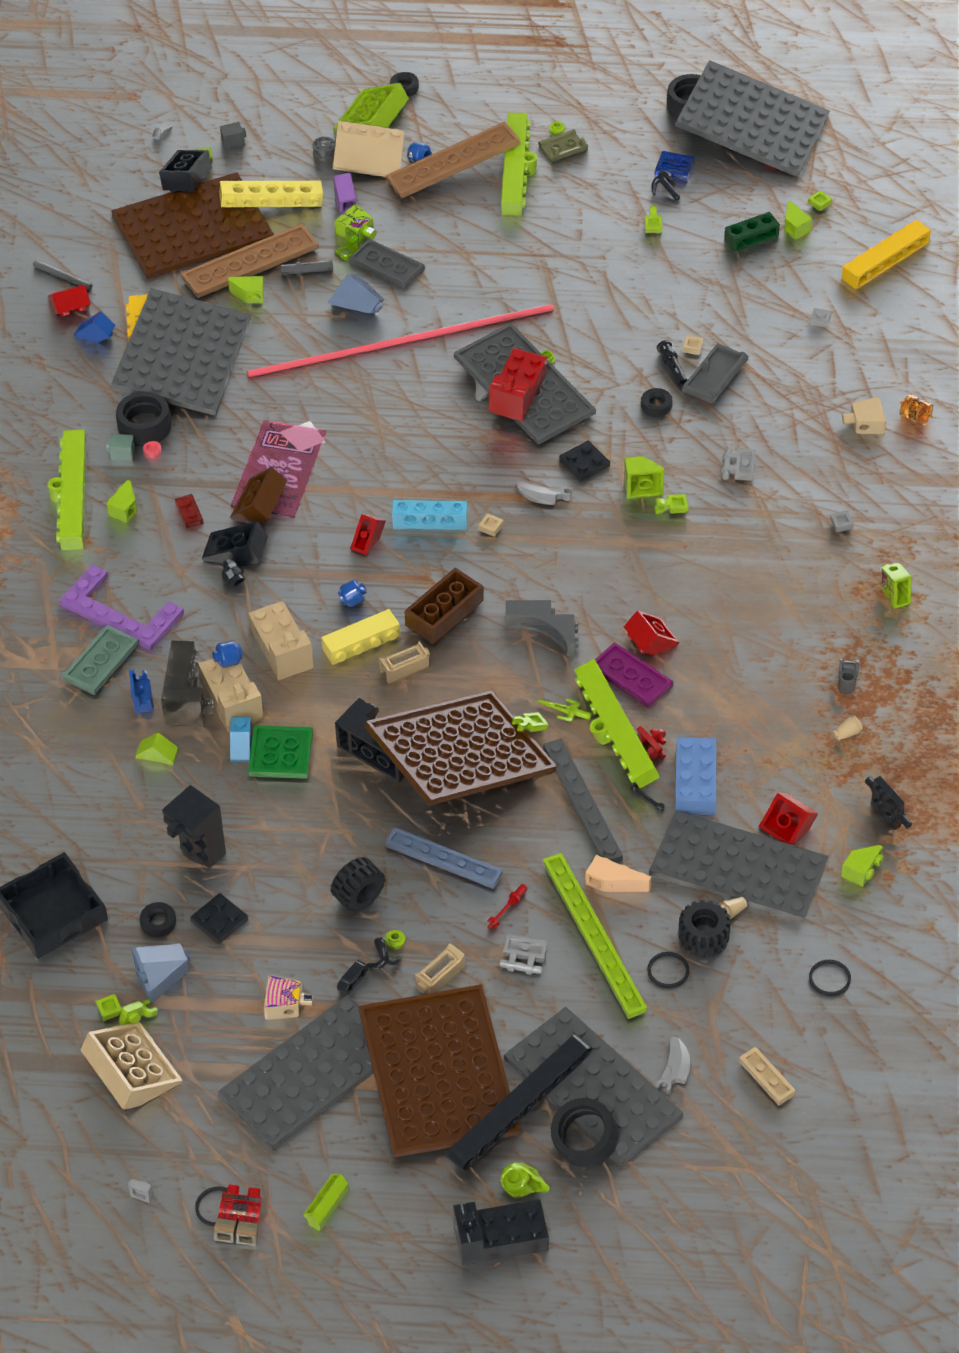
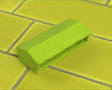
M332 1173L303 1215L308 1220L310 1227L321 1231L349 1191V1183L342 1174Z

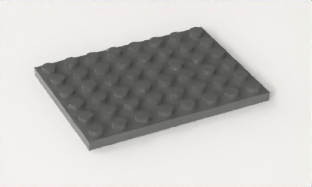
M709 60L680 113L675 126L798 177L829 116L830 110Z
M150 288L112 380L111 388L131 394L142 391L153 392L162 396L169 404L215 416L252 314Z

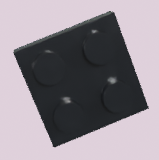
M589 440L559 455V461L580 482L610 467V461Z
M219 893L190 916V920L217 944H220L248 921V915Z

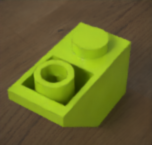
M788 201L784 231L796 240L811 232L812 218L793 202Z
M128 479L107 501L109 516L128 523L137 512L132 484Z
M876 845L852 850L843 863L841 877L863 887L867 880L870 881L872 879L875 867H879L883 861V846Z

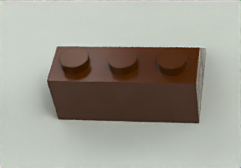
M273 467L249 478L230 518L244 523L258 521L259 524L262 522L266 523L272 517L271 513L278 505L280 495L285 491L284 486L287 480Z

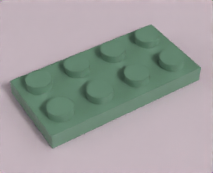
M106 625L62 675L63 680L95 695L138 646V639Z

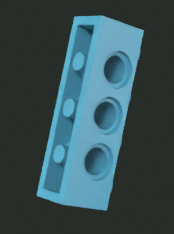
M393 500V529L467 530V501Z

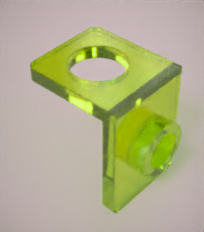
M349 227L345 228L346 243L335 250V254L344 261L349 260V257L360 247L359 235ZM343 250L351 251L348 255H344L341 252Z

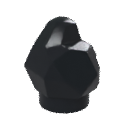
M225 560L222 564L224 568L222 570V580L227 584H231L232 587H237L245 580L243 577L244 569L232 560Z

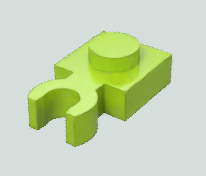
M539 712L526 713L522 717L515 716L512 721L513 725H518L517 731H524L525 729H528L530 732L545 731L549 725Z

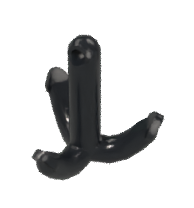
M667 171L659 172L651 185L653 195H656L657 184L660 182L669 194L678 201L680 195L671 185L676 184L675 179L671 178V173Z
M382 937L375 938L374 944L381 960L376 963H367L370 969H380L386 964L397 965L401 962V955L395 958L389 957L385 940Z

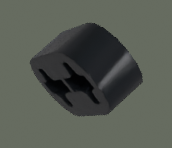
M357 960L339 980L337 990L345 995H349L365 977L369 966L361 960Z

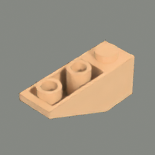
M596 855L586 871L585 885L603 892H649L651 889V877L643 872H637L625 865L617 864L608 858Z

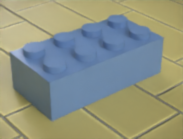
M677 737L675 811L679 810L692 815L715 816L716 738Z

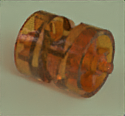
M912 394L907 395L904 401L900 402V415L907 419L913 418L914 422L922 426L928 422L929 418L932 419L933 417L931 415L933 404L925 400L920 402V398Z

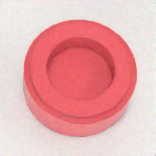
M156 441L147 442L143 446L144 455L147 458H157L162 453L161 445Z

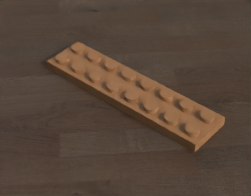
M504 121L386 175V177L402 199L520 145V139Z
M299 224L182 272L181 277L195 296L200 298L229 286L228 277L253 276L319 248V245L304 225Z

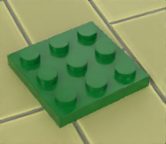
M254 725L248 776L307 779L313 727Z

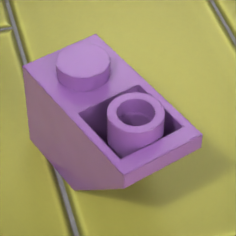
M345 173L334 176L335 202L340 214H344L356 204L351 174Z

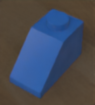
M100 311L82 322L74 336L99 343L104 339L108 340L113 335L112 330L116 325Z

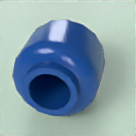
M413 142L407 150V157L412 163L432 155L430 146L422 142Z
M352 580L340 586L338 595L344 606L354 607L365 601L364 594L367 593V590L363 583L359 584L357 580Z
M234 641L218 643L215 651L212 652L214 662H218L220 667L224 668L238 665L243 657L241 646L237 645Z

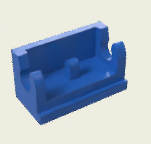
M129 670L135 713L154 711L150 679L147 677V672L142 670V676L138 677L134 670Z

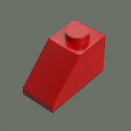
M361 514L350 549L368 555L380 539L386 520L371 514Z

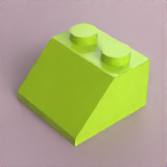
M644 456L624 458V487L627 499L663 495L664 467Z

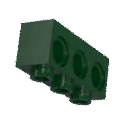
M767 212L725 227L724 240L733 252H737L779 237L780 223L771 212Z

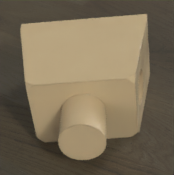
M880 397L853 402L851 413L842 414L843 425L853 424L854 430L858 434H885L886 418Z

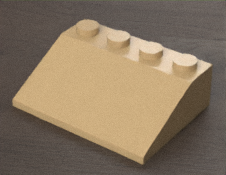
M338 121L333 169L386 177V175L400 169L404 131Z
M140 1022L88 1032L81 1047V1052L123 1110L141 1106L176 1087L183 1081Z

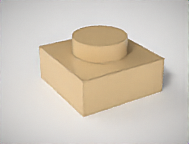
M686 335L682 352L700 355L704 338Z
M487 513L479 523L478 530L495 537L504 525V520Z

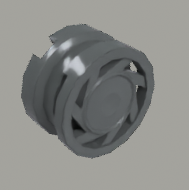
M323 136L313 141V156L316 160L327 162L334 159L335 141L332 138Z

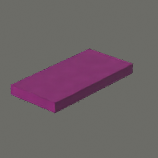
M615 642L595 659L607 681L647 708L673 686L671 679Z

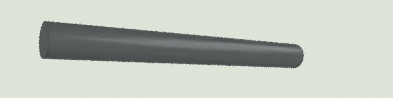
M37 260L33 262V266L75 285H85L89 291L92 289L93 285Z

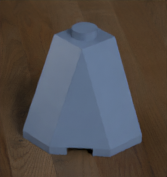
M347 274L328 303L375 314V312L378 313L382 309V303L385 299L358 274Z
M181 944L132 948L135 971L150 1003L155 1002L189 972L188 963L191 962L188 951H184Z

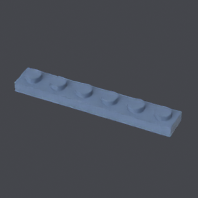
M395 827L385 841L386 847L492 889L495 888L503 875V869Z

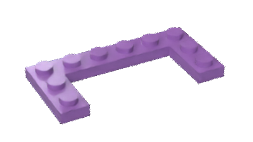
M93 564L60 598V606L103 627L109 625L138 639L139 645L149 650L156 646L184 614V608L168 601L147 625H144L89 598L108 577V571Z

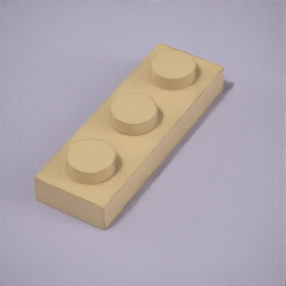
M757 1047L752 1048L739 1057V1063L778 1105L796 1095V1090Z

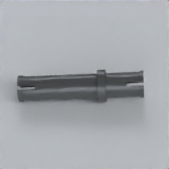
M332 260L307 263L296 262V264L281 265L282 276L291 274L299 276L301 273L333 271Z

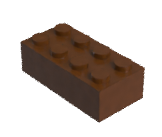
M452 569L404 611L405 626L430 643L435 644L484 601L483 585L459 569Z

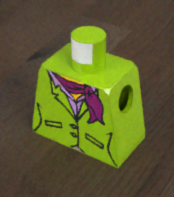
M356 204L334 221L335 234L354 242H360L365 237L374 239L377 231L374 229L372 216Z
M900 563L882 565L880 568L881 588L892 608L895 609L911 604L912 576Z

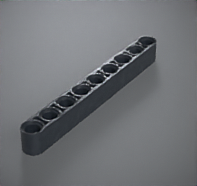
M572 1035L449 1150L446 1157L460 1170L466 1171L576 1069L589 1056L592 1047L578 1035Z

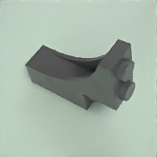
M506 600V627H522L542 632L557 641L565 650L567 656H575V648H579V636H575V633H578V622H574V614H555V608H551V600Z

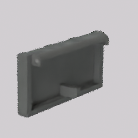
M717 343L683 385V392L714 404L723 390L726 389L727 385L737 375L738 371L748 361V355L745 352H738Z

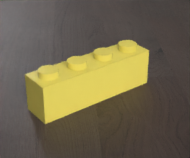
M387 609L321 637L322 650L333 665L400 637V624L390 609Z

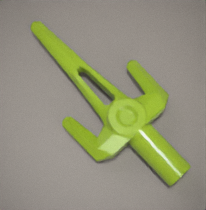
M566 699L567 702L573 704L570 706L537 700V703L566 713L567 717L557 716V718L566 721H574L576 716L591 720L593 713L580 710V703L574 700Z

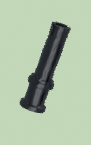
M661 341L657 345V351L661 353L663 362L668 364L678 386L683 387L688 379L677 360L678 355L673 351L671 341Z

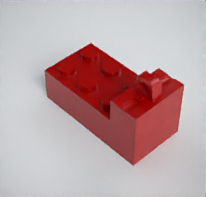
M513 348L500 376L495 375L489 387L488 412L523 421L547 372V357Z

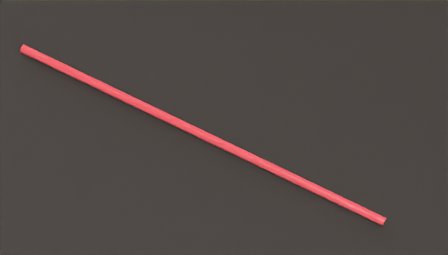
M549 304L249 370L247 373L250 378L553 311V305Z

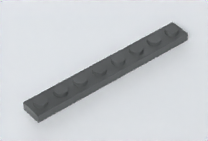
M562 738L543 744L545 753L557 765L555 772L598 855L608 858L615 863L622 861L623 855Z

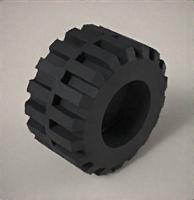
M358 857L339 870L333 879L330 891L348 911H360L369 906L379 896L384 888L385 875L368 858Z
M700 900L699 903L696 901L691 902V906H685V910L681 911L679 917L678 938L681 945H685L684 949L687 951L691 950V953L694 955L699 953L700 956L705 954L712 956L713 952L718 954L721 952V948L724 949L729 942L730 915L727 914L725 908H721L719 903L713 904V901L710 900L708 902ZM706 925L713 929L708 931H702L697 929L696 927Z

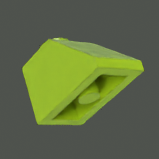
M263 276L228 277L230 293L246 304L264 303Z

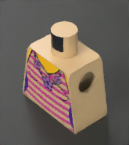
M269 975L264 1003L265 1020L295 1018L299 1016L301 1006H313V994L302 993V983L300 981Z

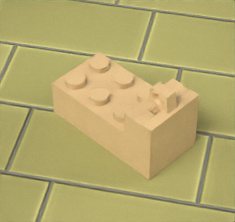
M284 601L248 613L249 628L278 681L314 668L312 644L305 631L299 630Z
M213 658L198 663L200 679L227 733L230 732L231 717H251L252 724L264 720L261 694L255 683H250L240 662L238 665L225 668L220 667L218 662H214Z

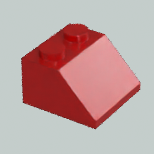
M85 285L48 295L55 315L60 314L61 317L70 315L71 310L77 309V312L87 310V306L91 305Z
M639 610L623 626L628 632L627 636L638 645L637 649L643 654L647 653L655 656L680 643L660 617Z
M777 792L758 827L781 842L795 845L810 830L819 813L789 793Z

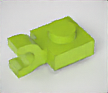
M650 206V214L645 216V233H662V216H657V206Z
M686 494L667 495V499L656 498L657 506L654 508L656 514L663 513L667 509H669L670 513H688L689 509Z
M149 999L142 1003L140 1001L122 1007L119 1023L121 1025L136 1024L140 1021L141 1016L149 1018L157 1016L158 1009L156 1007L149 1009Z

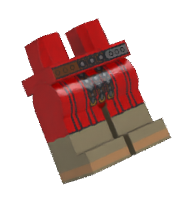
M229 1184L226 1192L222 1193L219 1213L214 1226V1241L234 1243L236 1233V1244L256 1246L262 1210L260 1189L251 1187L248 1189L247 1195L239 1194L240 1187L238 1185Z

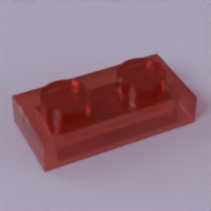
M192 494L175 498V504L186 529L204 524Z

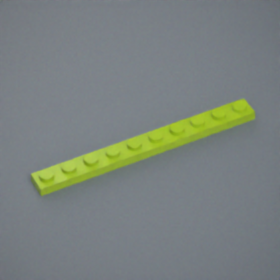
M562 852L544 858L543 865L625 1015L630 1019L646 1013V1004Z

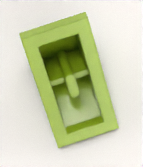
M157 732L141 740L135 758L173 765L179 749L175 744Z

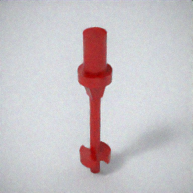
M521 884L515 892L510 893L505 907L496 917L491 916L487 920V922H490L487 926L488 929L492 927L497 928L500 925L497 921L507 909L521 901V896L528 889L526 885Z

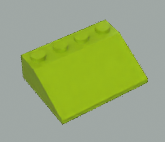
M401 83L362 89L339 121L389 128L400 110L405 107L409 98ZM338 122L333 128L335 132L337 130Z

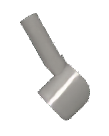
M170 125L162 129L155 127L152 137L156 136L157 140H161L163 133L171 130L172 127Z

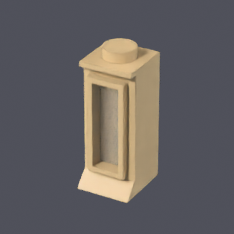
M418 642L417 645L389 657H379V671L381 674L386 672V680L390 684L429 667V650Z
M449 943L447 948L418 974H415L416 988L423 994L438 992L465 968V954Z

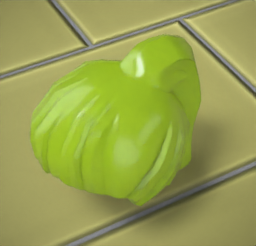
M512 1162L501 1171V1187L513 1197H524L534 1192L546 1193L550 1190V1187L538 1174V1170L525 1163Z

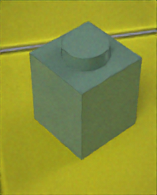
M112 434L111 440L107 442V452H110L111 460L133 461L135 450L133 435Z

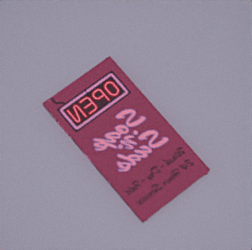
M263 420L233 497L231 508H235L249 478L273 467L287 482L284 486L285 491L280 495L279 503L271 514L295 518L326 436V430Z

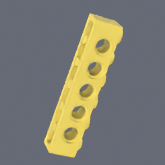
M220 181L219 197L221 207H322L323 189L321 181Z

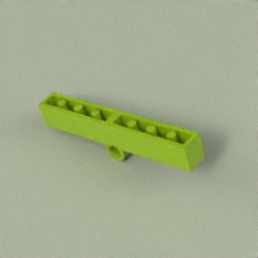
M508 112L507 124L520 139V145L505 151L501 201L502 215H522V208H526V198L523 197H526L527 187H524V185H527V175H533L537 172V155L534 152H529V142L527 141H530V131L527 130H530L531 120H527V113Z
M85 429L63 430V438H60V449L62 451H59V459L62 464H59V475L61 477L51 478L47 483L50 500L60 503L57 505L58 516L60 515V518H57V529H59V532H56V541L60 543L61 550L84 549Z
M595 659L574 669L577 677L574 679L579 688L584 687L585 690L582 693L587 702L591 700L592 703L589 706L594 715L599 714L600 716L590 724V730L599 744L614 742V745H612L614 752L617 756L621 754L620 763L624 770L629 769L630 772L627 775L632 784L637 783L639 789L659 779L660 775Z

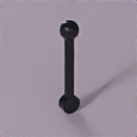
M637 785L631 786L632 792H637L654 804L658 811L664 810L663 803L653 800L639 790Z

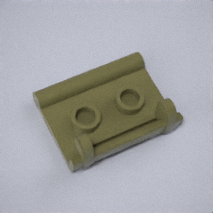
M575 129L538 141L539 147H541L551 162H556L588 150V144L585 143V139L579 138Z

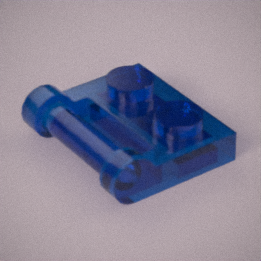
M662 151L655 168V176H658L661 171H667L671 173V177L688 182L695 157Z

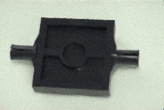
M881 776L874 780L872 777L866 778L865 783L872 791L871 806L882 815L885 823L890 824L894 830L900 828L901 824L906 829L910 828L912 822L904 813L905 802Z

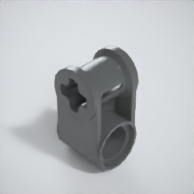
M840 658L838 690L842 694H851L855 691L859 660L847 661Z

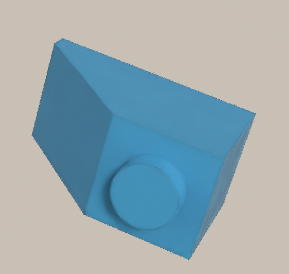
M231 717L230 762H249L252 743L251 717Z

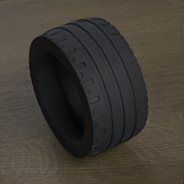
M681 75L670 82L667 90V109L673 118L678 119L687 102L681 99V97L691 95L701 75Z
M147 391L132 393L124 397L117 406L116 421L119 434L133 435L136 446H144L150 441L161 442L169 434L171 429L170 409L167 401L159 394ZM145 413L158 416L156 420L146 424H134L129 421L134 416Z
M578 1098L563 1104L555 1113L551 1123V1138L560 1155L571 1164L580 1167H594L605 1162L616 1149L619 1138L617 1123L610 1111L600 1102L591 1098ZM583 1115H596L601 1118L604 1123V1133L594 1147L575 1151L567 1145L565 1134L569 1125L576 1118Z

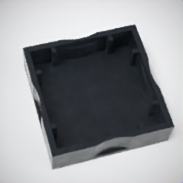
M65 852L41 864L32 872L19 876L0 886V909L37 959L108 921L105 904L92 887L83 880L79 870Z

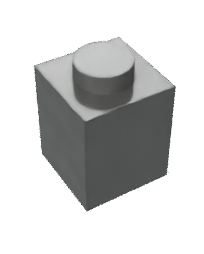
M239 122L220 126L221 139L226 149L245 145L246 130L241 127Z

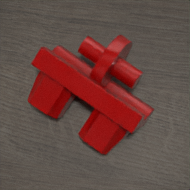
M640 725L636 729L638 732L637 736L643 747L646 744L649 746L646 749L651 761L658 757L663 760L666 754L659 743L661 745L666 744L664 739L666 732L663 729L656 731L653 728L650 730L652 734L650 736Z

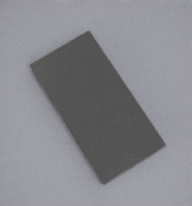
M368 239L349 257L350 263L404 289L425 269L424 264L371 239Z

